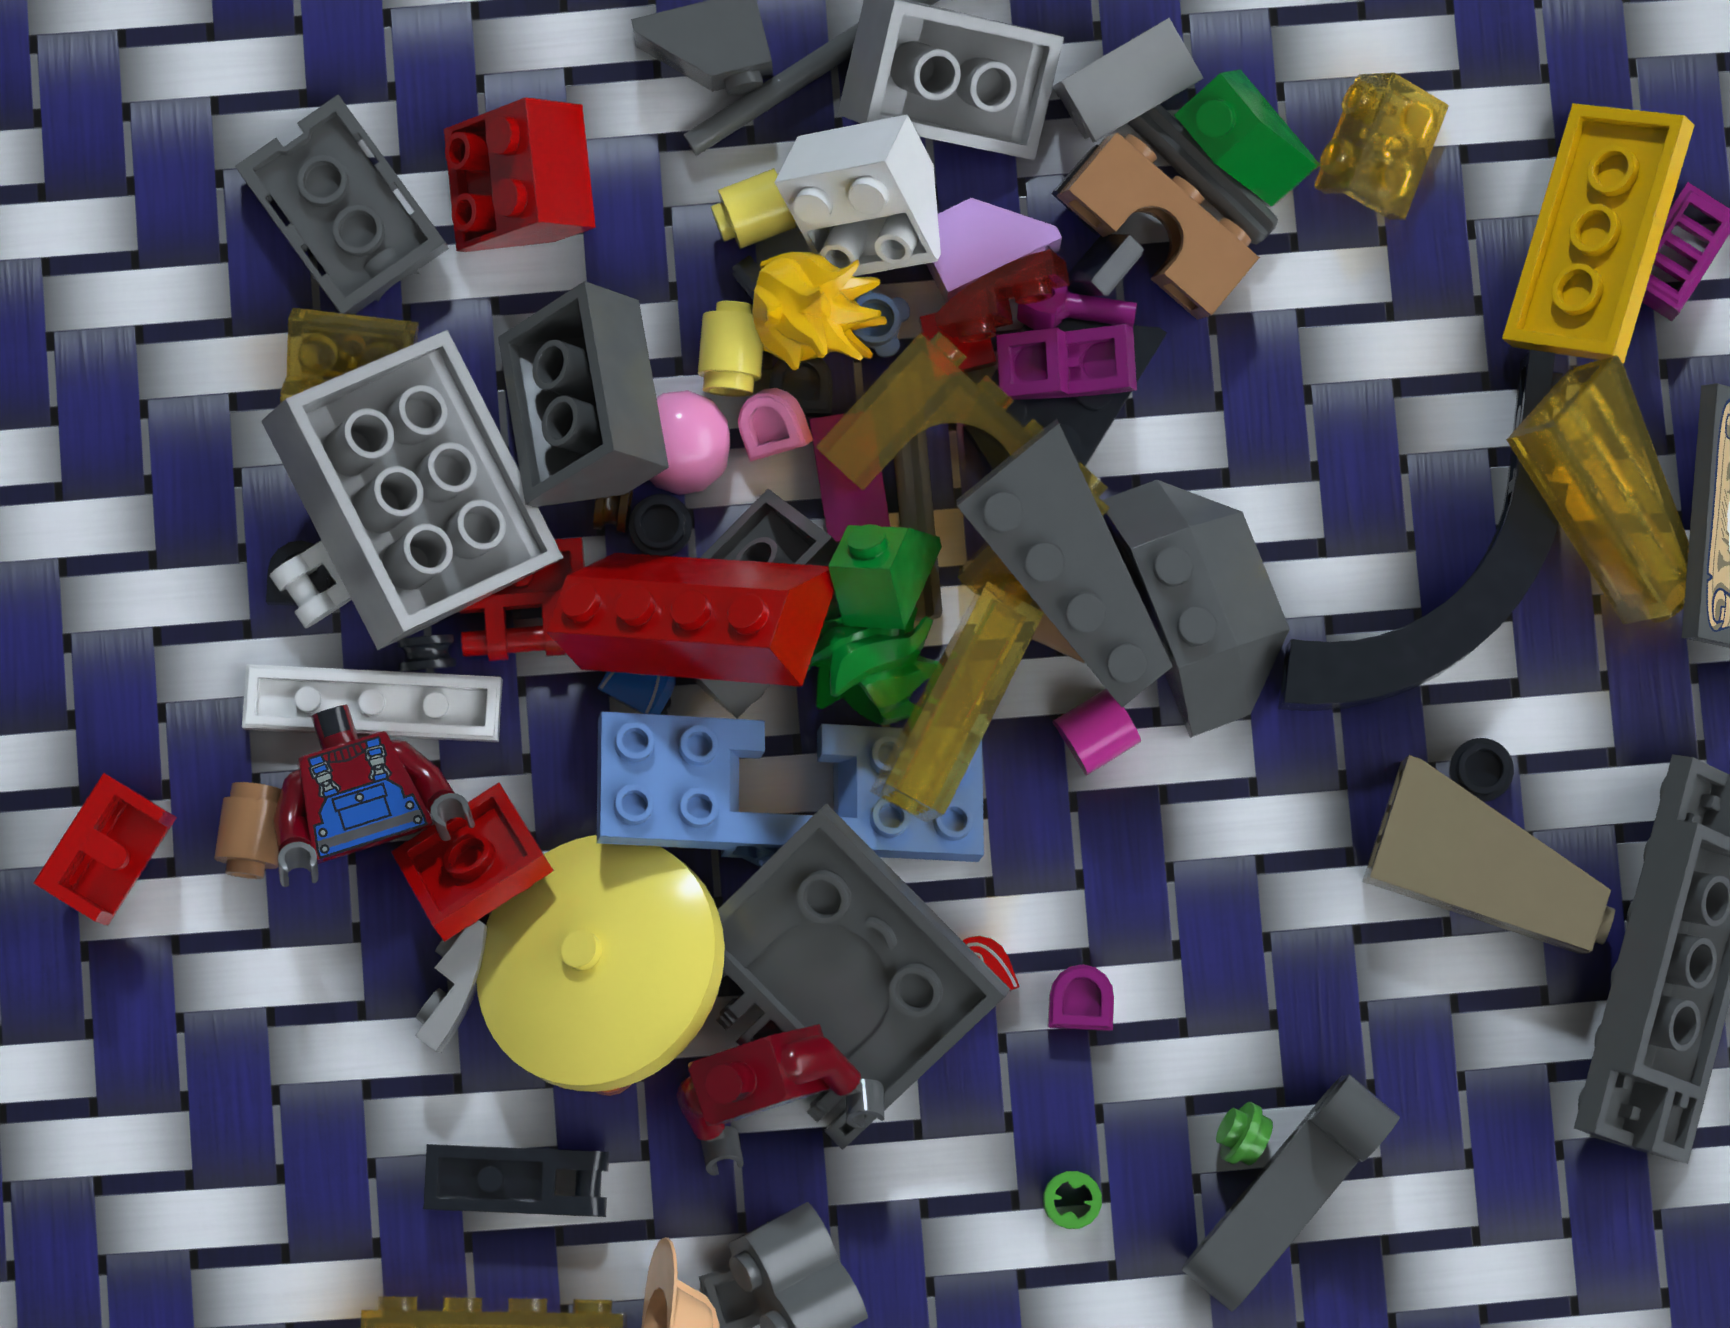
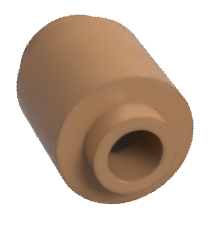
M249 782L232 783L230 797H224L222 802L214 856L216 861L226 863L225 873L227 875L247 879H263L265 869L278 868L279 851L273 818L281 792L280 788Z

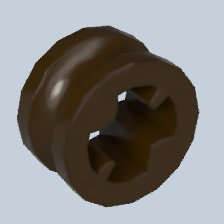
M633 490L624 495L596 498L593 528L602 530L605 525L611 524L616 527L617 533L625 534L629 523Z

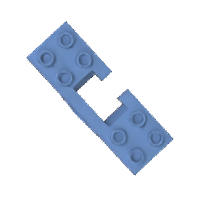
M601 712L598 718L597 844L721 850V857L743 858L762 867L813 815L739 812V758L760 759L765 752V720ZM821 724L817 730V762L833 763V810L879 857L965 862L980 861L984 856L982 732Z

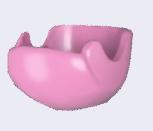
M689 390L663 393L657 397V404L669 468L649 480L656 488L677 495L704 491L724 473L727 467L730 450L728 420L710 398Z

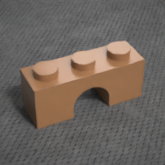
M1116 132L1103 139L1098 148L1056 196L1102 237L1117 232L1132 213L1141 212L1157 218L1168 233L1169 252L1166 260L1151 277V280L1197 320L1211 316L1260 258L1248 248V245L1251 243L1250 237L1231 220L1223 217L1218 221L1201 206L1204 197L1188 181L1179 176H1175L1171 180L1153 163L1156 161L1157 156L1143 141L1131 134L1124 138Z

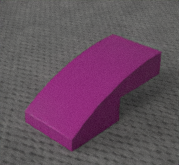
M1127 324L1066 332L1056 327L997 335L1000 398L1004 400L1078 397L1137 391L1133 328Z

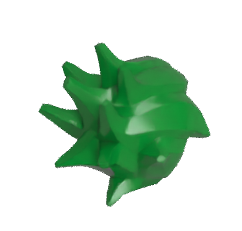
M915 606L905 629L847 627L843 625L842 618L825 621L808 670L811 666L819 668L816 684L817 709H824L842 698L859 715L878 725H887L906 718L925 721L927 717L909 699L912 693L924 681L949 668V665L919 656L933 620L925 616L914 628V621L918 610Z

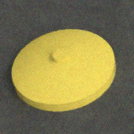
M597 835L587 836L562 844L545 853L544 855L554 871L492 911L486 924L488 928L485 950L476 983L480 1008L486 1025L500 1048L515 1063L550 1084L570 1090L597 1092L626 1087L655 1074L673 1061L690 1044L704 1025L718 995L723 975L725 944L723 928L715 902L705 884L684 862L662 847L597 844Z

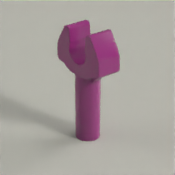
M1042 272L1023 277L1022 294L1018 301L1017 320L1034 330L1055 328L1065 318L1111 325L1127 324L1133 328L1137 303L1071 293L1067 290L1062 274Z

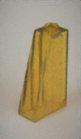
M1615 355L1570 368L1506 440L1623 625L1651 619L1654 623L1663 622L1675 616L1684 608L1689 541L1624 365L1619 357Z
M1000 580L997 586L987 581L977 589L870 790L871 793L925 822L945 814L1043 617L1044 612L1031 606L1033 598L1026 590L1005 580Z

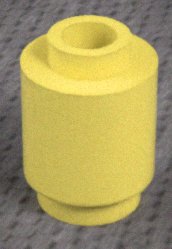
M774 168L718 190L721 202L710 207L724 242L735 238L739 248L742 249L796 228L795 220L774 183L778 176Z
M719 301L716 303V311L703 313L698 375L704 377V392L730 397L753 395L754 382L761 380L763 344L755 329L752 304L739 301Z

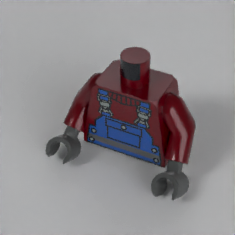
M347 704L318 712L312 715L311 718L321 750L298 758V770L291 772L283 781L273 818L279 851L280 883L282 886L288 887V872L295 868H305L310 871L311 881L316 883L319 878L318 864L424 831L433 824L430 814L439 838L443 841H448L451 838L445 824L450 819L461 817L467 821L470 829L475 826L469 804L462 795L453 791L440 769L407 741L391 740L386 731L358 738Z
M820 1024L763 1037L688 1063L691 1076L681 1082L677 1092L679 1107L695 1136L701 1140L706 1171L713 1176L719 1175L717 1162L720 1160H735L739 1168L744 1165L738 1131L734 1127L725 1126V1124L830 1089L836 1095H846V1122L850 1126L855 1128L864 1127V1114H872L881 1121L885 1120L884 1087L882 1083L873 1079H861V1074L829 1039L824 1037Z

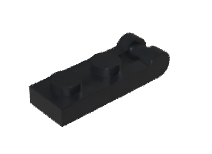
M427 1144L423 1209L606 1217L607 1197H601L602 1171H608L609 1152ZM557 1169L576 1170L575 1196L556 1195Z

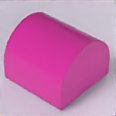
M1107 689L1102 690L1053 720V724L1086 776L1141 743L1140 735L1127 711L1118 704Z

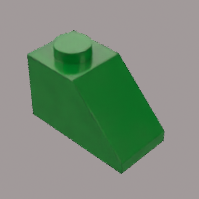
M1241 69L1219 73L1174 114L1217 166L1271 207L1281 201L1320 166V163Z
M872 524L863 526L848 525L828 566L843 625L847 627L905 629L942 548L940 537L905 527H881Z

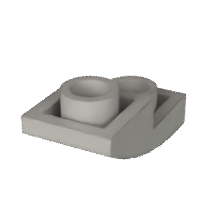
M480 920L445 942L442 940L435 952L443 957L435 969L452 981L454 986L448 993L438 988L427 1000L416 1016V1019L423 1026L415 1035L435 1052L442 1053L452 1039L477 991L476 980L481 968L488 928Z

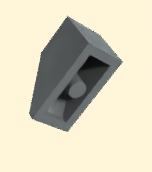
M707 0L631 19L637 48L712 92L726 89L729 95L744 94L762 87L763 79L773 77L772 58L757 0Z

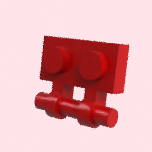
M582 537L554 539L564 558L459 611L461 614L485 613L486 630L461 632L463 657L488 655L489 661L509 660V653L545 651L546 657L566 655L546 631L566 576L585 567ZM542 607L543 625L507 628L505 610Z

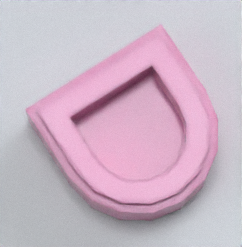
M778 388L763 389L747 399L740 408L738 417L739 432L750 462L800 448L813 441L803 409L797 399L787 391Z

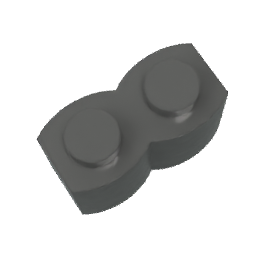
M809 1202L792 1208L729 1242L732 1254L729 1265L732 1275L744 1291L752 1292L758 1300L762 1316L759 1319L760 1328H851L868 1318L865 1305L856 1285L838 1260L831 1237L821 1218Z

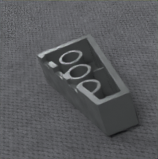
M1056 418L956 500L957 507L1118 704L1124 707L1173 666Z

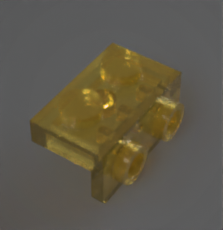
M1394 72L1359 74L1344 95L1342 101L1343 111L1332 140L1322 152L1320 171L1314 187L1325 194L1344 193L1390 220H1405L1449 105Z

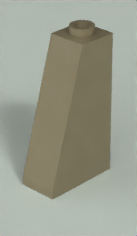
M1408 755L1401 761L1362 882L1581 955L1591 952L1594 943L1601 945L1605 943L1615 915V908L1606 906L1611 889L1422 759Z

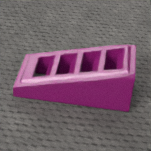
M1689 182L1684 186L1669 210L1654 260L1655 266L1682 283L1676 290L1650 274L1642 303L1670 321H1673L1681 312L1730 234V209ZM1689 204L1720 223L1714 233L1683 214ZM1675 225L1706 243L1703 251L1697 250L1672 234L1671 231ZM1663 244L1693 262L1694 264L1690 271L1660 253L1659 250Z

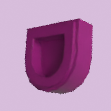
M1084 964L1071 966L1062 971L1052 983L1049 994L1048 1028L1113 1031L1114 993L1112 984L1107 976L1096 967Z

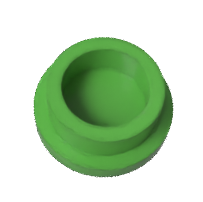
M1247 1102L1239 1110L1236 1108L1230 1109L1224 1116L1216 1135V1142L1221 1144L1220 1156L1222 1160L1230 1164H1236L1240 1161L1250 1166L1262 1155L1271 1137L1273 1121L1263 1115L1260 1106L1253 1102Z

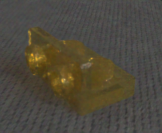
M292 308L288 318L287 376L281 388L280 403L286 398L418 343L419 322Z

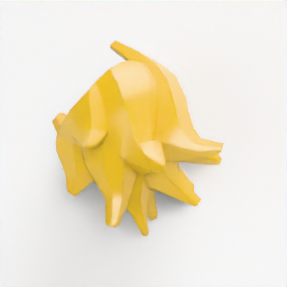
M788 252L760 262L761 270L754 289L752 313L755 329L763 344V350L785 361L792 370L799 369L801 361L824 358L825 355L834 351L860 361L863 358L871 359L873 356L871 350L852 331L886 325L887 319L881 316L880 310L859 306L854 299L880 285V279L853 276L859 266L858 259L844 268H838L825 257L814 252Z

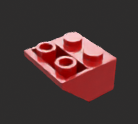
M525 97L444 129L445 157L448 166L456 251L471 252L552 243L596 228L583 105Z

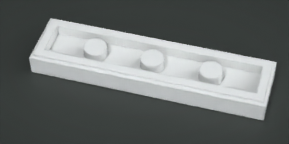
M246 664L242 728L244 730L316 733L311 718L312 715L347 704L357 735L368 736L386 731L389 737L499 742L503 679L495 676Z

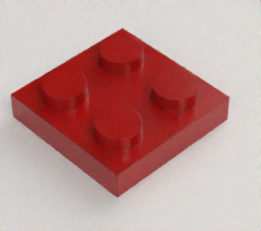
M499 782L468 802L475 822L473 828H469L465 819L455 817L445 824L451 838L450 840L443 841L439 838L435 824L391 851L432 926L444 942L554 871Z

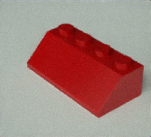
M613 553L566 576L546 632L581 670L802 687L834 593V587L828 566Z

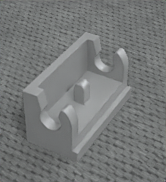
M1168 18L1052 87L1057 96L1060 97L1084 139L1090 137L1094 143L1202 80L1203 76L1171 19Z

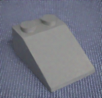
M864 0L838 115L858 123H866L908 114L919 137L1035 160L1064 37L911 0Z

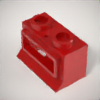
M103 773L33 883L91 920L108 926L177 817Z

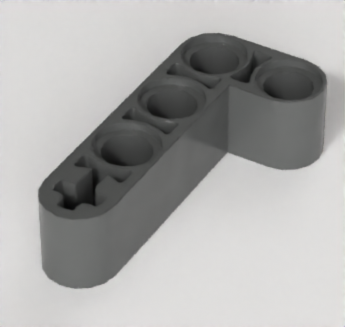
M1350 1074L1341 1076L1320 1098L1204 1238L1181 1270L1228 1310L1234 1311L1266 1275L1356 1164L1365 1161L1384 1141L1399 1121L1400 1116Z

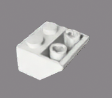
M908 114L797 137L774 183L812 252L825 257L838 268H844L858 259L859 266L853 276L938 261L941 249L934 165Z

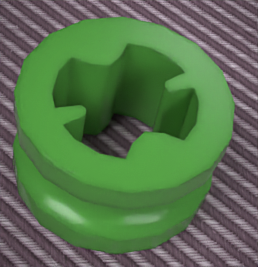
M1065 1171L1054 1176L1047 1184L1043 1193V1207L1047 1216L1056 1225L1066 1229H1080L1091 1224L1098 1216L1102 1206V1194L1097 1183L1089 1175L1079 1171ZM1065 1182L1073 1189L1084 1185L1090 1194V1200L1083 1201V1204L1088 1205L1089 1209L1079 1218L1071 1211L1061 1215L1057 1212L1054 1205V1200L1062 1199L1061 1196L1055 1194L1056 1190Z

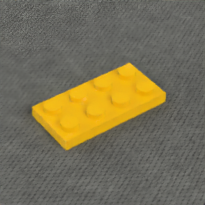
M1572 103L1502 339L1515 348L1624 364L1695 126L1685 115Z

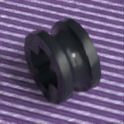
M454 634L411 637L397 641V647L405 652L404 661L399 663V671L457 666L456 658H452L448 652L449 646L454 643Z

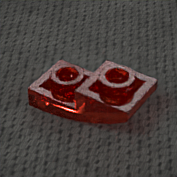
M1052 249L1007 263L980 277L952 297L935 313L936 326L951 337H958V341L962 343L990 339L996 336L995 328L1013 324L1009 299L1015 298L1016 304L1038 303L1052 298V289L1070 286L1066 261Z

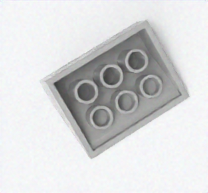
M448 330L286 398L261 421L377 650L423 630L564 558L539 508L525 505L520 471Z

